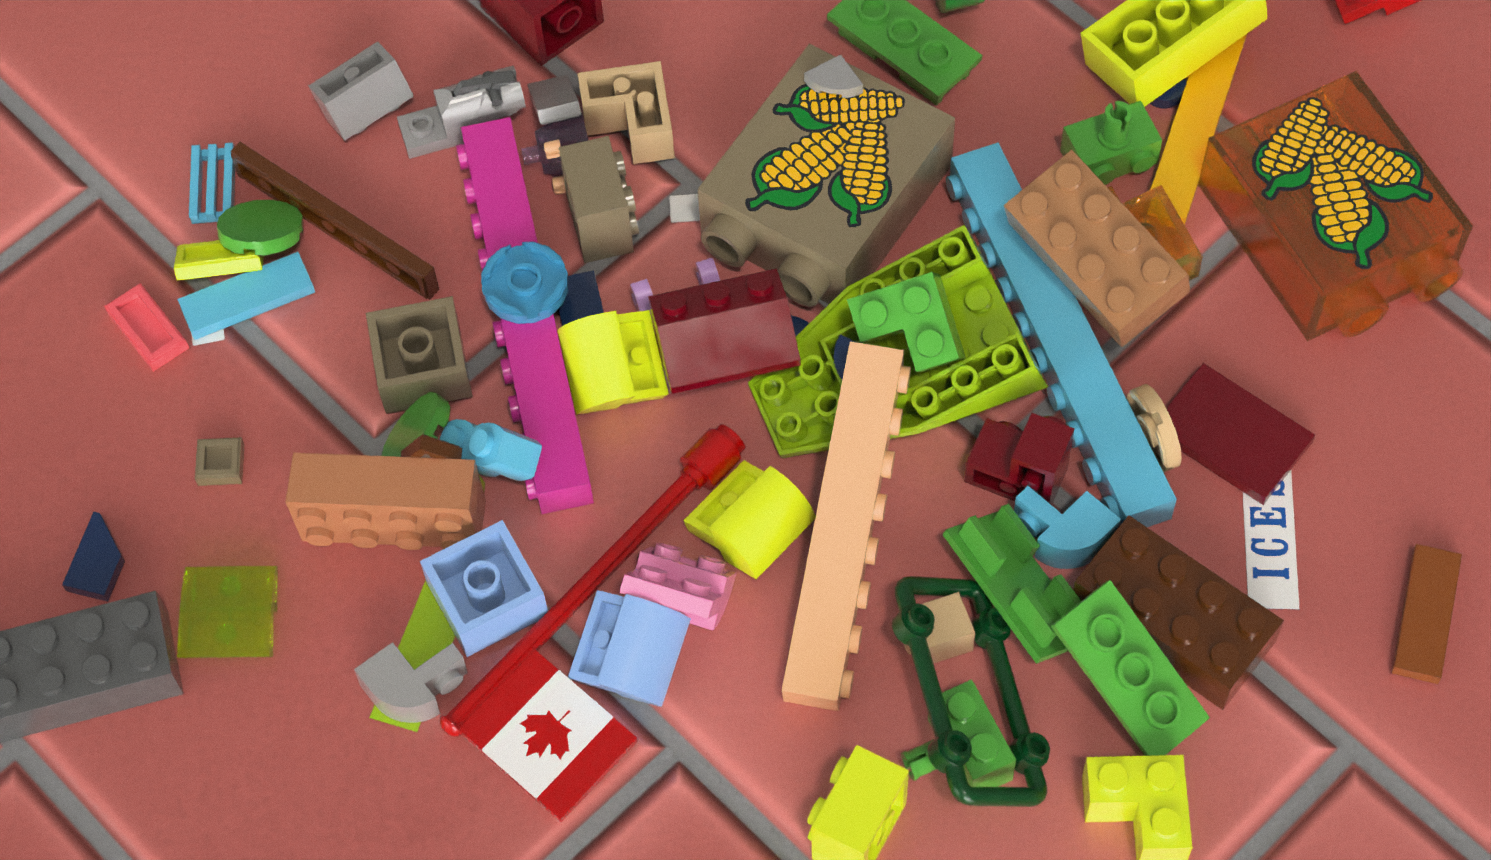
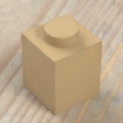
M959 592L923 603L932 611L935 618L933 632L927 637L933 663L973 651L975 631ZM904 644L907 653L911 654L909 646Z

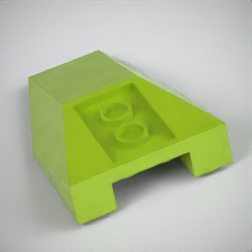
M965 225L847 286L796 336L801 366L756 375L748 382L778 453L782 458L829 450L842 379L838 375L834 363L835 345L840 334L861 343L847 299L930 272L941 275L966 359L927 372H916L904 333L869 344L904 350V366L911 367L907 394L899 393L896 408L903 409L899 436L891 435L890 439L919 434L1048 388L977 244Z

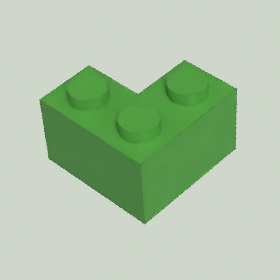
M930 272L847 299L860 342L870 344L904 333L916 372H927L966 359L940 274Z

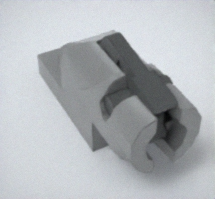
M514 65L494 70L493 72L487 71L468 80H462L456 84L434 89L433 92L437 106L398 116L399 128L409 159L464 144L461 131L463 126L510 116L519 109L525 108L523 91L520 82H517Z

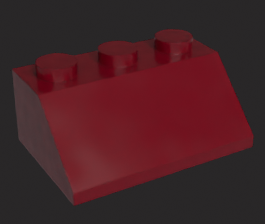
M777 268L648 296L657 345L671 394L801 366L789 304Z

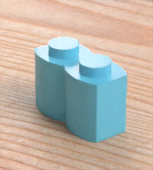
M462 419L449 421L439 439L460 446L462 448L461 459L475 460L479 474L486 477L502 475L516 481H525L534 477L542 450V445L537 440L497 424L482 423L476 425Z

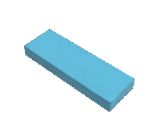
M299 252L263 265L262 270L242 273L177 300L194 340L313 294L315 289Z

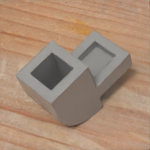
M393 642L354 669L360 686L374 705L387 717L405 723L424 722L438 716L440 711L435 696L439 693L445 695L453 691L463 681V676L467 674L464 657L453 643L415 670Z

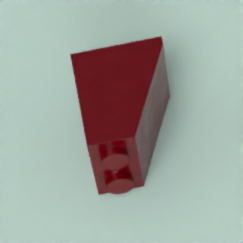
M479 0L481 8L540 66L546 64L604 22L602 0Z

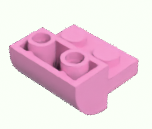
M656 543L655 548L649 547L640 551L636 569L624 574L620 593L663 605L691 618L690 624L714 630L725 611L737 572L725 569L726 562L714 557L701 555L698 560L681 556L683 551L681 548L666 543Z

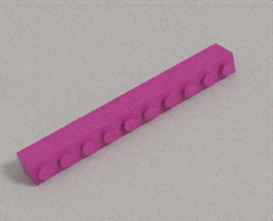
M510 117L461 127L464 144L456 145L461 170L469 168L471 178L463 179L468 204L477 203L478 213L470 214L475 239L484 238L486 248L478 250L482 271L488 259L500 248L510 244L511 248L521 246L522 242L538 243ZM552 314L550 317L535 323L516 324L503 319L492 322L497 347L506 346L508 358L500 359L505 385L514 383L516 395L508 397L513 423L522 421L524 430L522 435L535 439L542 445L535 475L533 478L525 480L529 500L538 498L541 515L593 504L590 479L554 315Z

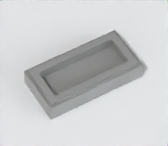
M568 75L527 84L540 124L545 125L582 115L578 98Z

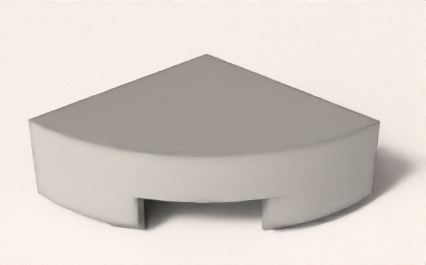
M841 54L804 73V82L817 93L821 94L823 91L842 95V98H850L863 93L862 82Z

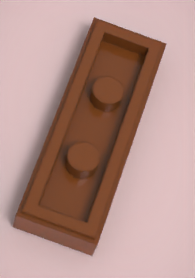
M1420 544L1415 545L1410 564L1392 674L1439 684L1442 678L1462 554Z

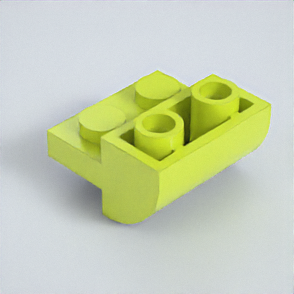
M650 310L617 314L616 311L604 312L572 321L557 330L576 415L616 409L623 404L662 399L669 395Z
M743 460L683 521L690 533L719 549L727 563L757 579L815 520L816 515L801 491L782 473L771 466L763 471Z

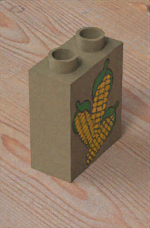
M810 43L697 191L701 241L705 248L715 258L733 267H741L748 260L765 270L777 268L786 296L801 305L812 307L819 300L830 304L847 286L877 270L949 170L953 155L955 117L849 63L848 65L863 84L862 94L850 98H842V95L823 91L821 94L815 92L804 82V73L835 56Z

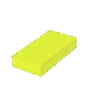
M219 240L183 244L177 246L174 271L177 281L258 271L263 268L264 255H255L254 249H244V254H238L223 247Z

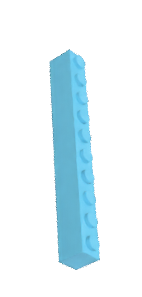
M999 142L952 157L950 176L946 177L949 195L953 201L959 200L963 208L962 219L970 234L975 233L980 243L978 248L988 268H992L997 278L995 282L1005 302L1009 303L1014 313L1012 316L1023 338H1026L1031 348L1030 352L1047 381V395L1052 408L1055 411L1061 410L1066 421L1065 424L1075 428L1072 447H1079L1084 458L1082 465L1090 485H1097L1102 495L1101 503L1121 519L1120 525L1128 515L1146 527L1172 519L1177 499L1077 298L1008 223L1004 204L1017 195L1022 188Z

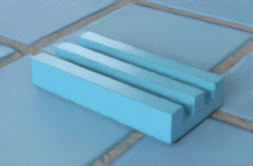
M225 143V148H218L217 144H208V149L203 150L200 145L191 146L189 218L192 224L218 222V217L225 210L234 206L235 166L230 152L234 148L233 143ZM218 160H224L223 211H216ZM203 161H207L206 212L201 213Z

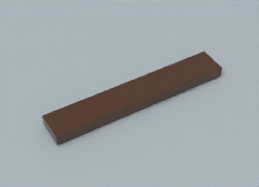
M239 142L230 151L235 169L240 178L274 200L287 202L297 207L303 215V219L422 297L430 300L439 291L433 266L242 142Z

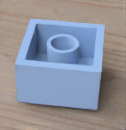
M503 520L420 561L426 582L466 657L538 622L548 612L544 593Z

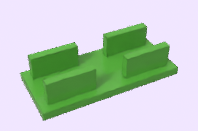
M842 0L827 14V20L838 27V34L874 60L879 57L900 73L899 78L936 106L942 101V97L961 79L965 80L969 76V72L982 61V55L907 0Z
M1009 504L1002 506L998 512L977 518L976 515L969 517L965 523L944 531L942 535L1036 664L1068 652V649L1051 625L1080 603L1081 600L1062 574L1055 576L1052 581L1048 578L1033 557L1040 545Z
M1111 580L1103 583L1051 625L1062 643L1145 756L1166 755L1210 718Z

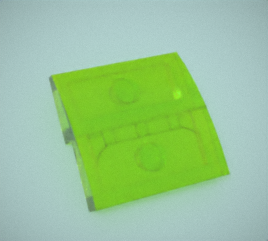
M278 566L185 567L179 611L177 658L273 657V612H277Z

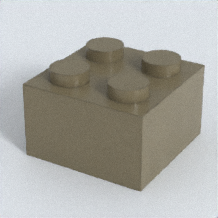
M609 136L558 147L566 196L584 263L634 252L632 235L639 234L634 212L636 211V205L631 186H627L626 169L621 151L613 152Z
M453 296L366 313L377 386L386 414L407 410L417 399L429 392H435L447 401L473 397Z

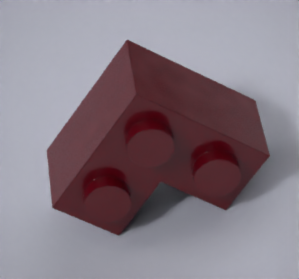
M1031 413L1024 431H1021L1013 423L1007 421L997 422L986 418L966 461L964 482L1015 501L1016 497L1029 486L1052 505L1068 469L1075 428L1067 426L1059 418L1053 416L1043 417L1035 413Z

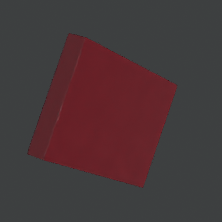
M1205 363L1199 367L1166 408L1175 427L1181 452L1262 505L1266 503L1315 438V434Z

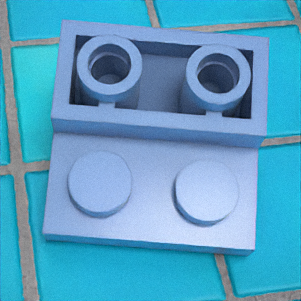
M597 590L568 678L577 683L615 692L626 698L662 707L691 618L673 609L628 594H625L624 597Z

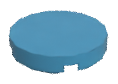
M522 242L521 246L511 248L510 244L500 248L488 259L481 273L483 297L489 309L501 319L516 324L535 323L550 317L563 305L568 294V272L561 256L549 246L536 242Z

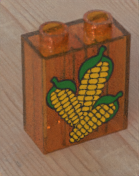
M1357 71L1208 138L1198 186L1307 341L1335 328H1338L1344 337L1357 336L1376 325L1386 315L1389 309L1387 303L1411 292L1420 302L1430 301L1447 292L1462 277L1463 269L1458 262L1473 224Z

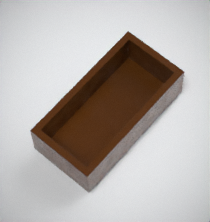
M1128 515L1075 580L1073 587L1074 592L1082 601L1103 583L1111 580L1185 684L1222 710H1224L1276 643L1284 622L1283 619L1130 515Z

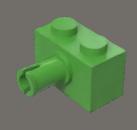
M1115 101L1114 110L1112 103H1109L1105 108V113L1064 126L1060 151L1064 156L1070 150H1073L1106 185L1117 177L1131 172L1141 173L1157 164L1162 138L1141 101L1132 104Z
M971 679L942 692L952 729L964 733L972 745L970 759L963 766L968 784L971 787H999L1012 781L1016 758L973 680ZM933 740L909 751L901 752L904 767L911 770L909 776L913 781L937 770L931 764L927 752L928 746Z

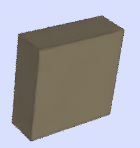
M242 437L197 439L195 481L198 486L242 484L245 446Z

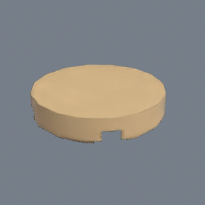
M1148 384L1129 390L1131 392L1127 394L1126 399L1162 471L1166 472L1179 467L1182 460L1180 443L1171 417L1161 398Z

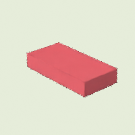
M141 283L104 306L107 314L153 372L189 349L185 338Z

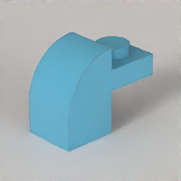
M1029 486L1015 499V513L1032 536L1038 538L1037 542L1040 546L1035 552L1034 558L1054 568L1074 569L1089 564L1121 523V519L1088 491L1081 495L1063 514Z

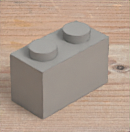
M378 41L308 86L328 123L344 140L363 132L367 126L387 113L397 110L404 102L414 96L396 60Z

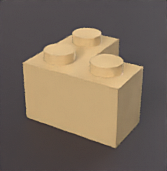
M661 61L578 73L587 136L628 130L633 164L675 158Z

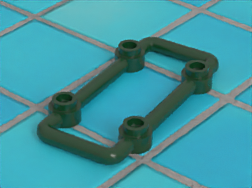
M921 576L903 577L897 582L895 587V598L899 613L892 620V629L895 636L902 643L908 645L911 651L935 739L929 744L927 751L931 764L938 771L945 773L952 795L964 805L1033 807L1040 805L1047 795V783L1042 766L1048 762L1050 746L1041 734L1031 733L1004 645V641L1010 635L1011 628L997 609L993 608L992 602L974 580ZM959 592L960 597L971 599L976 613V617L971 621L975 631L974 641L980 647L987 650L1014 740L1009 744V748L1016 758L1015 770L1025 776L1028 787H971L968 784L963 766L970 759L972 745L964 733L952 729L927 642V637L933 632L935 618L927 606L916 604L914 595L948 596Z

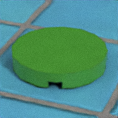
M253 200L237 204L225 210L218 217L217 222L219 241L223 247L238 254H244V249H254L255 255L260 256L282 252L294 246L300 240V233L304 231L303 215L298 208L287 202L276 200Z
M429 392L417 399L393 427L384 444L381 456L400 457L401 451L422 434L438 439L433 433L437 429L438 424L443 428L447 425L451 411L449 402L435 392Z

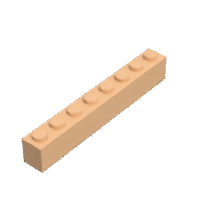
M850 342L782 686L784 702L839 711L841 698H850L854 671L847 670L849 654H858L863 628L862 626L855 625L858 608H867L871 582L863 581L866 564L875 565L879 538L872 537L874 521L883 522L887 495L881 494L880 489L883 477L891 479L894 466L895 452L888 451L891 435L899 436L903 409L896 408L899 393L907 394L911 367L904 366V350Z

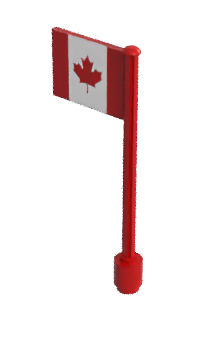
M719 424L716 429L709 428L680 458V463L683 467L680 471L681 476L446 716H440V725L447 734L454 737L460 735L465 737L560 823L638 742V738L542 656L538 650L695 489L700 490L704 487L712 490L739 463L741 453L746 449L745 444L736 432L724 424Z

